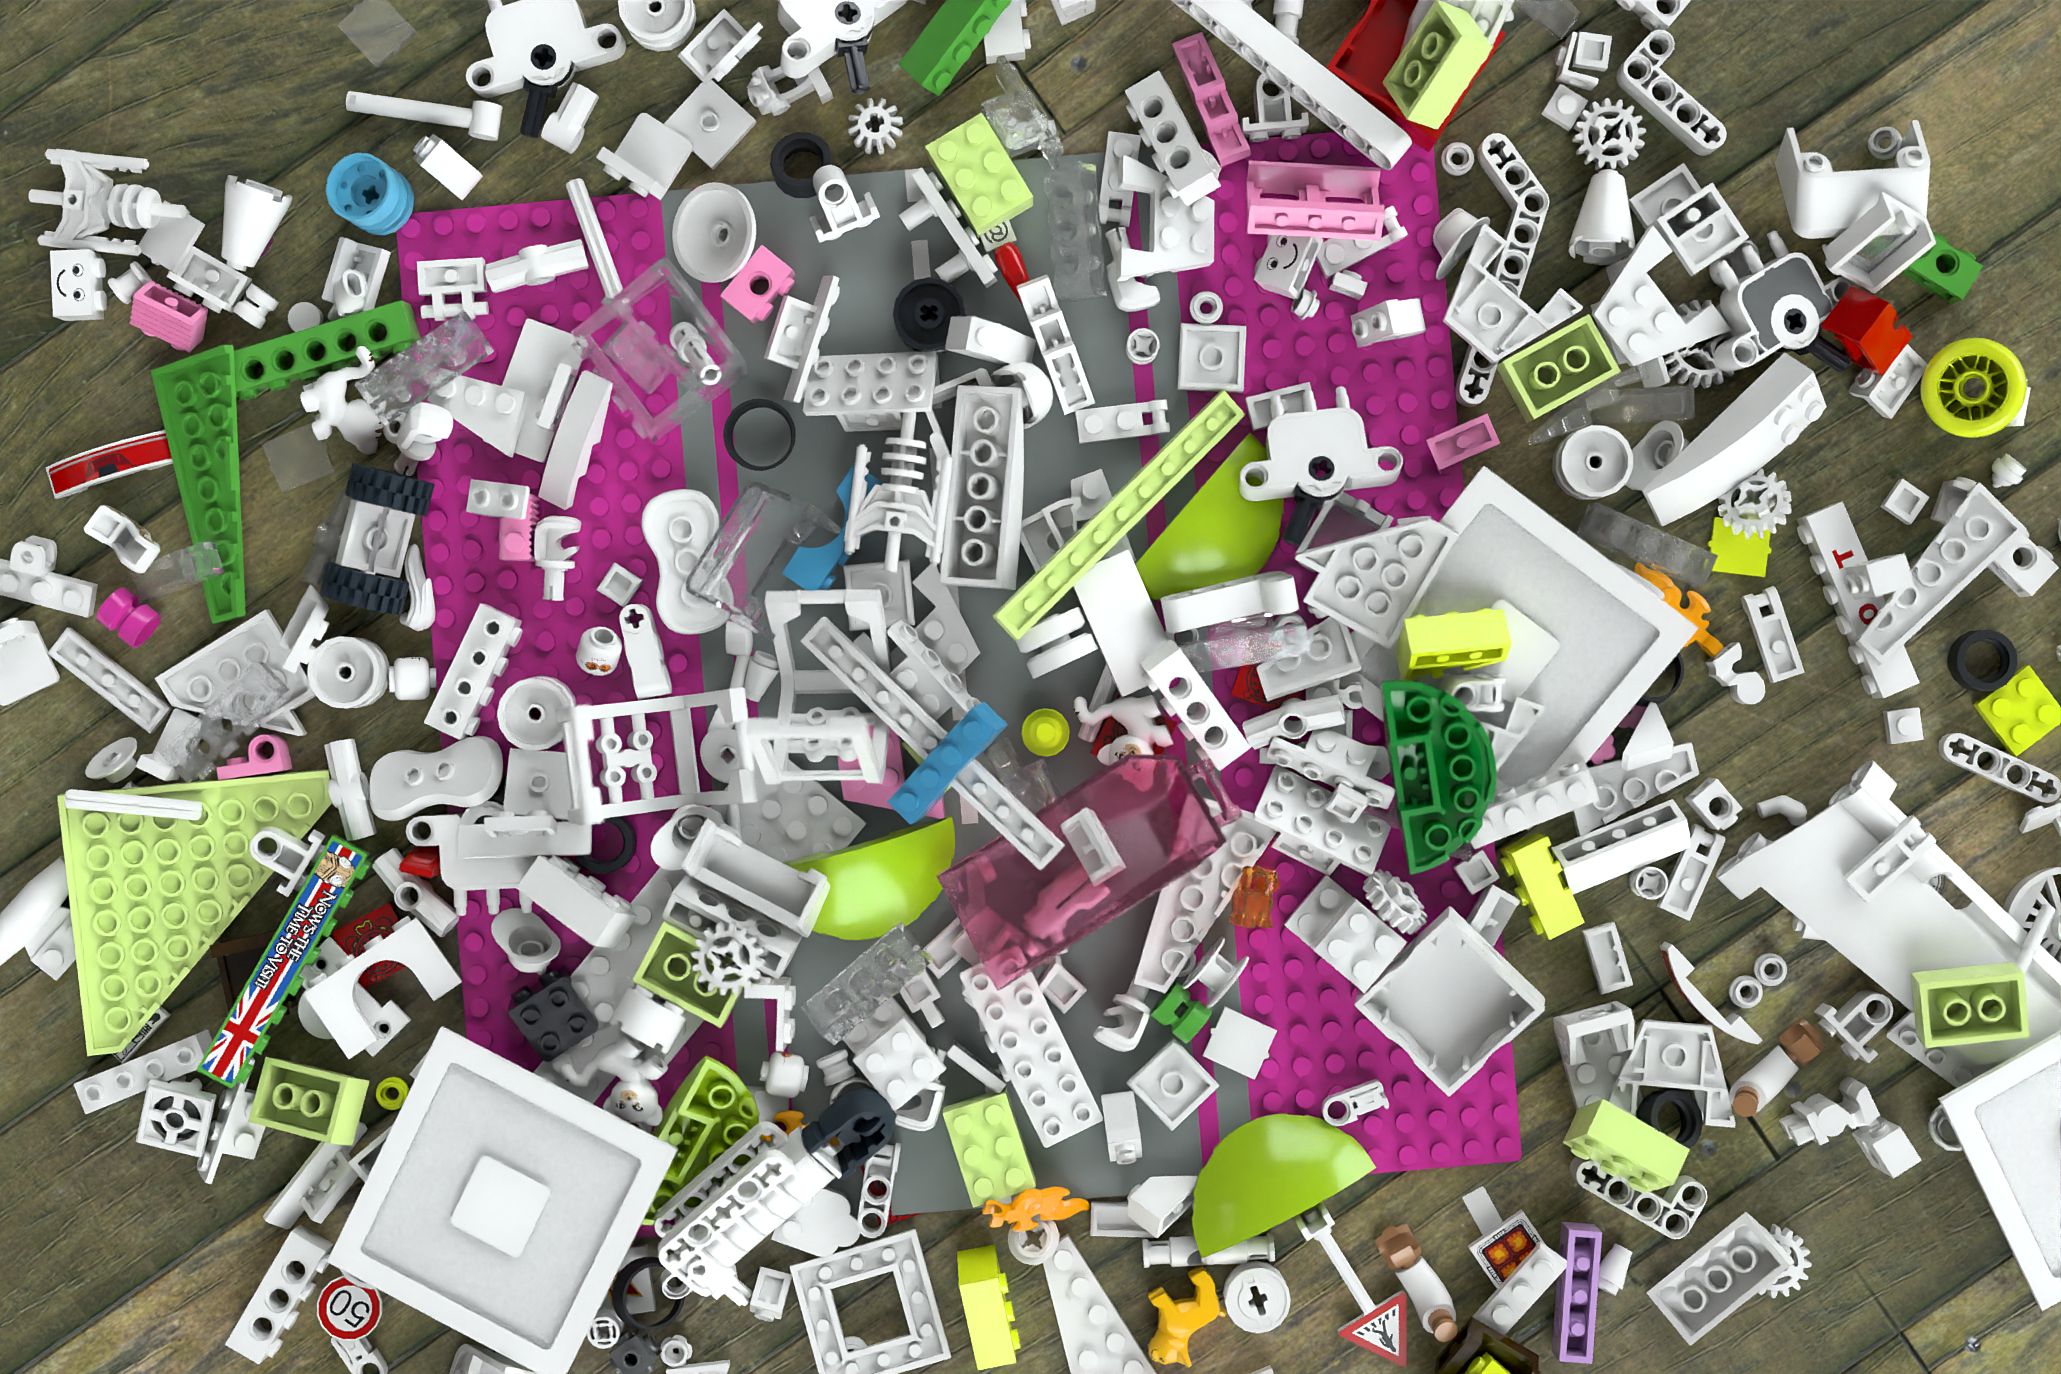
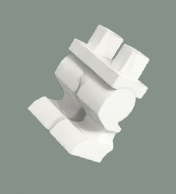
M1848 1075L1841 1081L1839 1090L1843 1095L1841 1103L1836 1104L1818 1093L1809 1097L1804 1103L1798 1101L1792 1104L1791 1108L1794 1113L1780 1119L1779 1122L1787 1138L1793 1139L1798 1146L1810 1140L1822 1145L1829 1142L1827 1136L1839 1135L1843 1132L1846 1125L1852 1129L1858 1126H1871L1873 1120L1879 1117L1880 1114L1866 1085Z

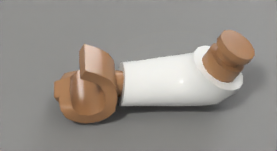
M1799 1019L1790 1025L1779 1037L1780 1042L1786 1049L1783 1050L1779 1045L1776 1046L1763 1060L1736 1080L1731 1086L1729 1100L1734 1111L1739 1116L1750 1117L1768 1104L1799 1070V1067L1795 1064L1796 1061L1802 1067H1805L1825 1048L1821 1038L1823 1035L1815 1025L1811 1026L1804 1019Z
M1404 1224L1398 1227L1392 1225L1382 1231L1381 1236L1374 1240L1375 1245L1389 1269L1395 1270V1274L1409 1294L1423 1328L1427 1332L1434 1333L1438 1341L1447 1342L1452 1340L1456 1336L1458 1329L1455 1324L1456 1312L1447 1289L1433 1269L1420 1256L1422 1250L1408 1225Z

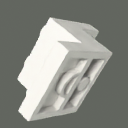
M1684 163L1628 200L1630 208L1645 230L1651 225L1656 228L1671 250L1673 249L1690 276H1693L1749 238L1714 184L1711 183L1701 189Z
M1326 874L1284 923L1289 930L1364 993L1407 944V941Z
M886 986L835 1027V1031L855 1054L853 1062L880 1095L889 1102L894 1112L946 1070L945 1065L927 1045L925 1033Z

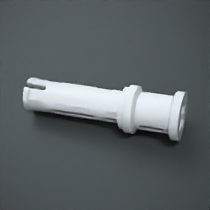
M687 322L675 325L670 331L669 340L671 345L677 350L678 355L682 360L691 363L704 384L713 385L717 383L721 378V371L718 370L719 367L706 352V342L698 335L697 329Z

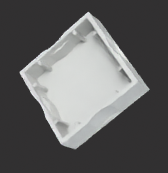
M1449 906L1396 955L1365 993L1361 990L1357 992L1354 1006L1386 1037L1399 1044L1410 1055L1415 1065L1450 1097L1483 1067L1494 1051L1514 1039L1545 1010V997Z

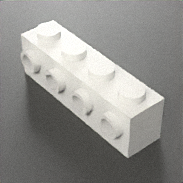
M480 603L424 721L425 724L459 740L467 738L468 735L473 736L481 721L477 716L482 706L486 707L493 697L495 689L491 688L496 676H502L508 665L509 659L505 657L510 646L515 647L523 632L520 629L521 620L487 604Z
M1585 760L1579 763L1571 762L1565 764L1554 773L1549 775L1541 774L1529 779L1524 785L1516 788L1508 787L1497 792L1493 802L1488 804L1482 818V827L1471 840L1473 848H1479L1598 801V790Z
M1671 799L1551 849L1554 861H1558L1562 868L1560 874L1566 886L1571 889L1572 894H1576L1690 848L1692 843L1687 819L1675 801Z

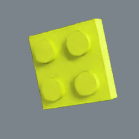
M2024 665L2017 670L2005 686L1988 692L1972 704L2009 754L2017 757L2061 723L2060 705L2029 665Z

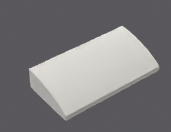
M1126 550L1096 563L1073 586L1121 697L1148 686L1141 677L1146 672L1139 663L1168 642L1130 552Z
M1745 1212L1650 1289L1647 1294L1691 1346L1795 1261L1754 1218Z

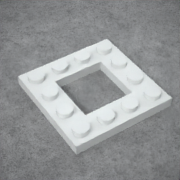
M916 1228L840 1250L826 1257H817L790 1265V1271L819 1374H898L952 1357ZM893 1271L910 1334L848 1352L831 1289Z

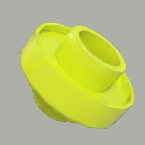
M1043 708L1035 710L1027 716L1023 723V742L1031 752L1038 756L1048 757L1059 753L1064 749L1069 740L1070 730L1068 722L1062 714L1054 709Z

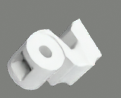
M1739 642L1730 643L1718 655L1705 662L1709 669L1708 675L1716 679L1721 686H1730V694L1736 702L1740 704H1756L1765 695L1764 681L1757 672H1733L1732 665L1741 659L1742 649Z

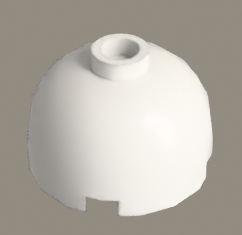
M1018 361L993 372L991 376H994V381H992L994 387L1022 389L1023 430L1040 422L1047 415L1052 406L1053 391L1048 376L1040 368L1032 363Z

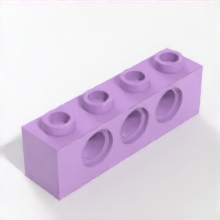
M1561 1222L1559 1255L1567 1260V1268L1557 1277L1551 1350L1561 1362L1592 1364L1602 1242V1231L1594 1224Z

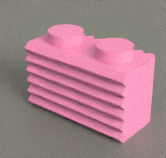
M149 281L134 294L133 306L131 307V321L129 323L140 328L144 334L156 336L171 343L173 348L189 353L203 341L208 314L207 307H202L201 304H196L195 301H190L189 298L178 295V292L173 293L172 290H167L166 287H161L160 284H155L154 281Z
M529 494L525 519L500 517L499 559L505 561L536 562V559H534V538L537 521L540 520L537 517L540 513L537 510L540 507L537 504L540 500L537 496Z

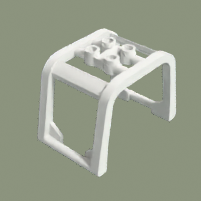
M880 589L766 592L765 607L781 676L778 717L747 718L745 730L746 739L766 784H782L784 781L865 780L866 783H882L886 768L890 727L875 712L860 713L855 707H846L842 710H825L816 707L807 713L794 714L796 694L854 692L831 670H796L787 626L788 621L801 615L800 604L845 603L848 615L869 623L876 665L888 675L893 669ZM867 726H874L873 739H870ZM804 738V740H791V739ZM771 739H774L773 752L769 744ZM789 753H805L811 762H819L826 755H839L841 760L845 762L858 758L862 769L786 771Z
M744 687L596 706H574L556 710L557 723H562L572 804V809L567 811L569 823L571 824L602 823L603 818L677 809L690 804L709 806L758 801L753 755L745 734L748 713ZM718 705L725 724L735 722L740 769L731 770L728 790L700 792L690 708ZM669 711L679 795L654 798L653 781L657 776V770L652 764L650 747L653 744V737L646 730L644 713ZM631 715L633 732L627 738L628 746L631 749L620 751L622 742L621 738L615 734L613 717ZM592 719H600L602 735L596 741V748L602 753L604 769L600 773V781L604 786L608 787L610 804L601 805L599 788H592L587 740L593 739ZM633 767L631 776L640 785L641 800L623 802L621 785L625 782L626 775L622 768Z

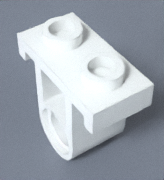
M1262 73L1256 82L1253 93L1256 123L1250 124L1249 117L1242 118L1240 123L1245 138H1249L1250 142L1267 141L1269 136L1282 135V139L1286 140L1300 138L1301 133H1306L1309 127L1308 112L1301 113L1298 120H1292L1290 95ZM1265 84H1274L1278 88L1279 94L1268 96L1262 87Z
M432 134L430 138L425 135L413 149L416 152L413 159L462 201L483 177L479 171L435 134Z
M826 165L816 171L813 176V186L826 217L817 220L814 215L809 217L820 243L825 240H835L844 232L856 227H865L880 217L870 192L863 194L865 197L864 201L856 203L847 179L840 168L834 165ZM831 184H838L833 190H825Z
M1419 298L1398 301V299L1389 300L1351 315L1352 333L1356 338L1358 348L1372 345V343L1410 337L1426 332Z
M273 826L265 827L251 840L250 852L258 862L290 879V882L283 879L276 890L288 897L293 889L299 892L307 880L309 874L304 871L310 861L315 864L326 847L321 844L325 835L314 829L307 839L313 843L310 846L279 828ZM264 837L274 839L277 843V851L270 853L264 851L260 844L261 839Z
M1863 990L1856 993L1838 1011L1834 1007L1822 1003L1814 1013L1821 1019L1818 1025L1829 1036L1833 1037L1836 1035L1843 1042L1840 1047L1852 1060L1855 1061L1858 1058L1870 1063L1878 1053L1874 1049L1865 1046V1044L1889 1022L1893 1015V1005L1886 996L1874 991ZM1872 1000H1875L1877 1010L1873 1015L1868 1016L1866 1012L1867 1005Z
M1134 1091L1101 1095L1110 1162L1117 1161L1118 1164L1133 1163L1136 1161V1158L1142 1157L1141 1136Z

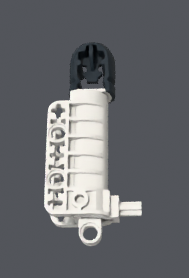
M859 1088L839 1097L819 1115V1121H812L805 1128L798 1126L789 1135L772 1122H761L741 1137L654 1214L655 1231L662 1238L658 1245L659 1261L666 1268L661 1275V1285L665 1296L670 1299H680L694 1290L705 1297L711 1295L716 1300L725 1294L738 1306H746L749 1303V1298L753 1295V1291L738 1280L735 1263L835 1177L843 1181L856 1171V1165H863L887 1144L895 1129V1112L889 1102L874 1089ZM771 1134L772 1140L769 1142L767 1140L761 1141L760 1135L769 1136ZM835 1135L845 1145L838 1153L828 1143ZM756 1146L758 1148V1153H756L754 1150ZM740 1154H747L751 1157L750 1161L745 1165L739 1166L733 1163V1160ZM713 1177H723V1183L714 1182L712 1184L711 1179ZM708 1188H709V1194H710V1195H707V1193H706V1191H705V1190H707ZM692 1196L702 1199V1202L697 1207L691 1208L684 1204ZM666 1218L670 1221L674 1218L675 1224L667 1223L663 1226V1220ZM669 1248L674 1250V1253L668 1256L667 1250ZM673 1277H678L684 1283L679 1287H671L667 1282Z

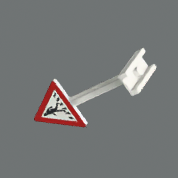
M1323 1202L1293 1217L1307 1241L1311 1238L1320 1241L1363 1310L1360 1316L1338 1329L1339 1335L1401 1367H1405L1407 1365V1295L1405 1291L1400 1290L1378 1305L1372 1302L1330 1234L1332 1231L1330 1227L1335 1222Z

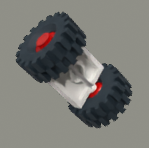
M352 463L344 495L354 499H351L336 561L335 563L327 562L319 595L355 607L393 615H402L410 583L398 578H400L415 515L427 516L435 484L390 471Z

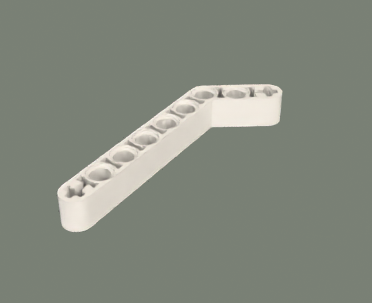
M1493 133L1478 147L1477 159L1511 207L1512 213L1503 237L1508 243L1499 252L1492 275L1519 298L1549 207V197L1510 140L1503 134ZM1490 148H1499L1500 152L1491 156L1488 153ZM1507 159L1509 162L1499 170L1498 165ZM1507 171H1514L1519 175L1520 183L1518 185H1512L1506 180L1505 173ZM1525 198H1534L1539 205L1538 211H1529L1524 204ZM1521 228L1528 233L1529 240L1527 243L1517 241L1514 235L1515 229ZM1512 259L1516 261L1519 267L1517 274H1510L1505 270V260ZM1470 344L1455 386L1456 401L1464 407L1476 406L1486 399L1499 362L1498 360L1492 364L1489 361L1487 368L1478 367L1474 362V355L1478 351ZM1475 376L1481 377L1476 380L1474 385V391L1478 392V394L1469 398V392L1464 390V388L1473 383Z

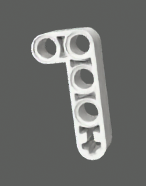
M1655 30L1639 44L1619 67L1616 73L1617 83L1694 153L1703 156L1709 155L1726 140V129L1719 120L1659 68L1671 55L1675 43L1669 32ZM1650 42L1660 44L1663 50L1661 55L1654 54L1650 50ZM1634 66L1638 68L1641 73V79L1630 77L1628 67ZM1652 89H1661L1665 94V101L1655 99ZM1678 109L1685 110L1689 114V123H1683L1678 119ZM1699 123L1700 126L1693 132L1691 128ZM1707 132L1712 136L1709 143L1704 141Z
M1282 571L1257 574L1161 598L1166 631L1169 633L1195 629L1262 612L1279 615L1299 609L1294 576Z
M1577 1156L1570 1164L1572 1178L1584 1189L1672 1239H1681L1689 1233L1707 1201L1705 1187L1687 1175L1677 1177L1675 1184L1668 1188L1662 1198L1652 1191L1642 1193L1634 1190L1628 1185V1180L1619 1175L1612 1176L1605 1173L1599 1168L1600 1164L1592 1159L1586 1160ZM1584 1168L1591 1169L1600 1176L1599 1181L1597 1182L1589 1175H1583L1582 1170ZM1621 1181V1192L1611 1196L1609 1194L1611 1184ZM1688 1186H1694V1196L1689 1200H1683V1190ZM1643 1198H1650V1207L1644 1212H1638V1202ZM1673 1214H1678L1679 1220L1677 1225L1672 1228H1666L1667 1218Z

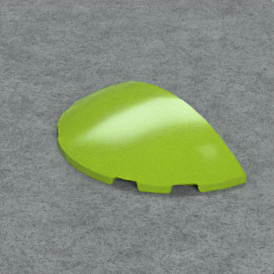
M1251 433L1244 438L1135 564L1149 598L1161 600V598L1172 594L1253 576L1267 562L1279 538V529L1284 512L1283 498L1249 501L1240 494L1239 480L1243 467L1252 462L1268 461L1265 448ZM1250 477L1246 480V483L1252 487H1258L1263 484L1257 477Z
M952 816L888 833L889 836L828 853L823 851L784 862V864L800 872L808 873L811 868L828 877L827 881L830 889L812 930L819 934L823 933L844 940H864L896 932L920 917L921 913L936 900L948 879V873L955 853V829Z
M705 1056L693 1068L679 1086L663 1112L662 1121L651 1134L678 1150L641 1225H654L653 1218L658 1209L755 1125L759 1124L760 1114L751 1091L747 1089L740 1080V1077L730 1068L708 1056ZM756 1146L754 1150L756 1153H758V1148ZM740 1154L733 1160V1163L742 1166L747 1164L751 1157L747 1154ZM713 1177L711 1179L712 1184L714 1182L723 1183V1177ZM708 1188V1189L705 1190V1191H706L707 1195H710V1194H709V1188ZM692 1196L684 1204L691 1208L697 1207L702 1202V1199Z
M1278 1113L1259 1117L1244 1123L1230 1132L1214 1147L1212 1156L1205 1167L1200 1170L1193 1191L1195 1199L1194 1214L1191 1217L1199 1253L1202 1258H1205L1269 1230L1335 1195L1376 1169L1363 1147L1352 1136L1347 1135L1323 1119L1309 1115L1301 1116Z

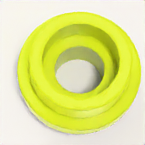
M398 1077L384 1079L376 1089L378 1103L388 1110L401 1108L409 1093L408 1085ZM390 1087L398 1090L399 1095L397 1098L389 1096L388 1091Z

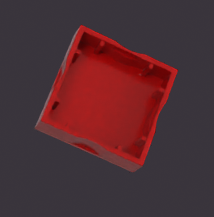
M1371 0L1356 26L1349 32L1326 69L1409 135L1412 142L1429 152L1506 33L1501 30L1499 31L1486 60L1478 68L1468 87L1462 92L1452 107L1450 114L1444 119L1437 130L1407 120L1382 83L1400 55L1409 19L1418 0Z

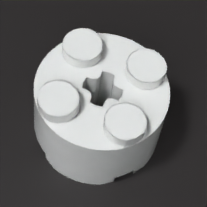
M638 984L635 988L629 986L609 1023L615 1025L617 1021L623 1023L621 1031L653 1048L657 1043L664 1045L661 1052L667 1054L687 1017L682 1015L685 1009L669 1000H666L665 1004L653 998L655 996L654 992Z

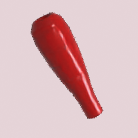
M1008 242L995 248L994 259L1004 279L1022 304L1016 286L1030 280L1018 247Z

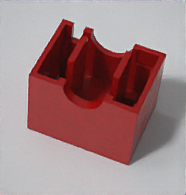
M1850 286L1821 324L1823 329L1835 333L1834 337L1842 342L1846 348L1845 353L1850 356L1852 363L1881 376L1884 375L1912 338L1905 325L1900 324L1897 328L1893 327L1899 317L1896 315L1897 312L1890 302L1853 286Z

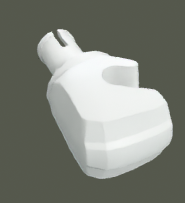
M1118 227V232H1116L1115 228L1106 232L1105 235L1114 258L1106 268L1115 305L1118 309L1125 312H1135L1158 304L1160 302V295L1156 286L1139 283L1134 277L1124 281L1116 280L1117 252L1121 248L1131 249L1125 227Z
M418 402L410 406L398 431L396 440L401 453L395 461L394 468L399 474L402 475L406 466H409L405 476L413 475L419 461L429 460L436 450L435 442L440 441L441 438L447 439L453 428L451 412L445 408L424 402Z
M549 516L537 523L534 538V559H536L535 566H540L542 570H545L542 599L564 600V573L568 571V568H575V561L568 559L579 550V546L563 549L561 547V540L569 534L580 532L581 521L566 516Z
M1132 980L1126 994H1115L1113 1002L1117 1006L1105 1010L1103 1016L1118 1018L1119 1026L1116 1028L1099 1026L1095 1030L1093 1037L1098 1042L1117 1051L1126 1052L1133 1050L1138 1045L1149 1019L1150 1009L1144 1003L1149 988L1133 984Z
M929 1046L935 1053V1047ZM941 1049L937 1051L936 1056L942 1063L947 1051ZM939 1076L916 1094L921 1098L919 1105L911 1108H899L895 1111L896 1125L914 1131H927L935 1126L946 1088L938 1080Z

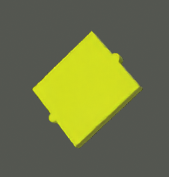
M1713 517L1711 541L1707 542V546L1710 547L1707 571L1765 577L1768 554L1772 551L1769 547L1771 532L1768 529L1765 530L1764 538L1761 539L1757 532H1753L1750 539H1746L1743 530L1739 534L1734 535L1732 525L1725 527L1722 518Z

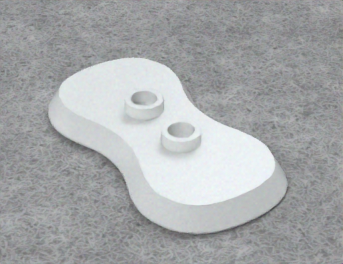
M689 489L668 491L651 499L642 515V531L659 565L660 579L656 605L661 620L674 632L700 634L712 631L726 623L731 615L734 599L731 586L722 573L716 557V539L719 529L717 510L708 496L702 492Z
M472 736L437 752L425 753L413 750H398L389 753L375 763L371 772L369 782L371 809L381 819L398 821L426 807L437 804H449L459 807L477 806L490 799L500 786L503 775L501 749L498 743L491 738Z

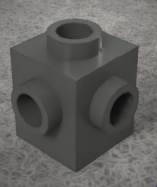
M628 1329L620 1334L610 1351V1363L617 1374H649L655 1369L654 1363L660 1351L655 1338L650 1333H647L645 1329H637L634 1332ZM630 1353L636 1355L637 1361H634Z

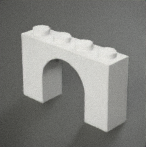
M409 916L403 918L392 926L394 933L385 939L378 935L364 945L366 952L357 958L350 954L335 965L338 971L329 977L322 973L307 983L310 990L305 992L304 996L348 1059H351L379 1040V1037L359 1010L355 997L357 982L369 966L384 960H393L406 965L413 971L433 1001H436L463 982L418 917L413 920Z

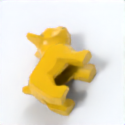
M1202 1265L1187 1272L1192 1283L1196 1285L1193 1298L1173 1301L1161 1286L1148 1293L1151 1303L1159 1309L1158 1329L1148 1344V1353L1154 1362H1160L1164 1365L1179 1362L1188 1368L1191 1367L1192 1363L1188 1354L1189 1336L1197 1329L1213 1321L1218 1315L1225 1317L1227 1314L1219 1302L1213 1279Z

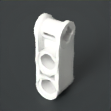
M630 604L624 607L619 619L624 637L625 652L632 670L633 685L638 700L672 693L669 673L664 663L661 640L657 633L651 610L642 604ZM634 610L637 614H643L644 620L639 621V627H637L636 623H630L629 617L634 616Z
M896 1143L895 1145L886 1144L864 1164L865 1174L857 1217V1228L865 1237L876 1238L886 1228L895 1172L897 1173L901 1143ZM874 1180H880L886 1185L887 1191L881 1196L873 1195L869 1190V1184ZM875 1213L880 1217L881 1225L877 1228H869L865 1225L863 1217L866 1214Z

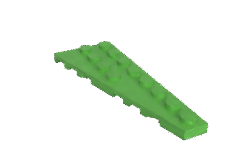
M221 345L151 370L212 624L223 623L246 616L233 345Z

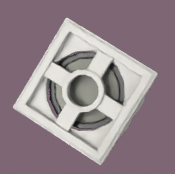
M182 1075L172 1079L170 1083L151 1079L147 1085L136 1142L201 1158L205 1151L216 1094L205 1092L202 1089L200 1080L197 1078L191 1082H186V1076ZM153 1120L155 1121L157 1127H158L161 1131H159V1130L155 1127Z

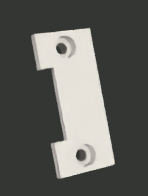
M328 937L318 947L321 949V952L312 967L305 965L299 975L304 978L302 986L307 991L310 990L307 983L322 973L329 977L338 971L335 965L348 956L331 937ZM319 960L325 961V968L320 969L318 967ZM357 982L355 997L358 1008L379 1037V1040L365 1049L374 1057L391 1039L400 1033L411 1019L392 999L382 1007ZM382 1024L388 1025V1032L384 1033L381 1031L380 1027Z

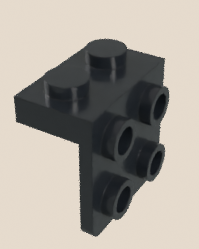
M565 965L557 970L555 967L548 969L538 978L539 982L530 988L527 985L519 988L511 995L512 1000L509 1003V1016L545 1062L552 1061L598 1029L597 1020L571 986L572 979L570 976L572 974Z

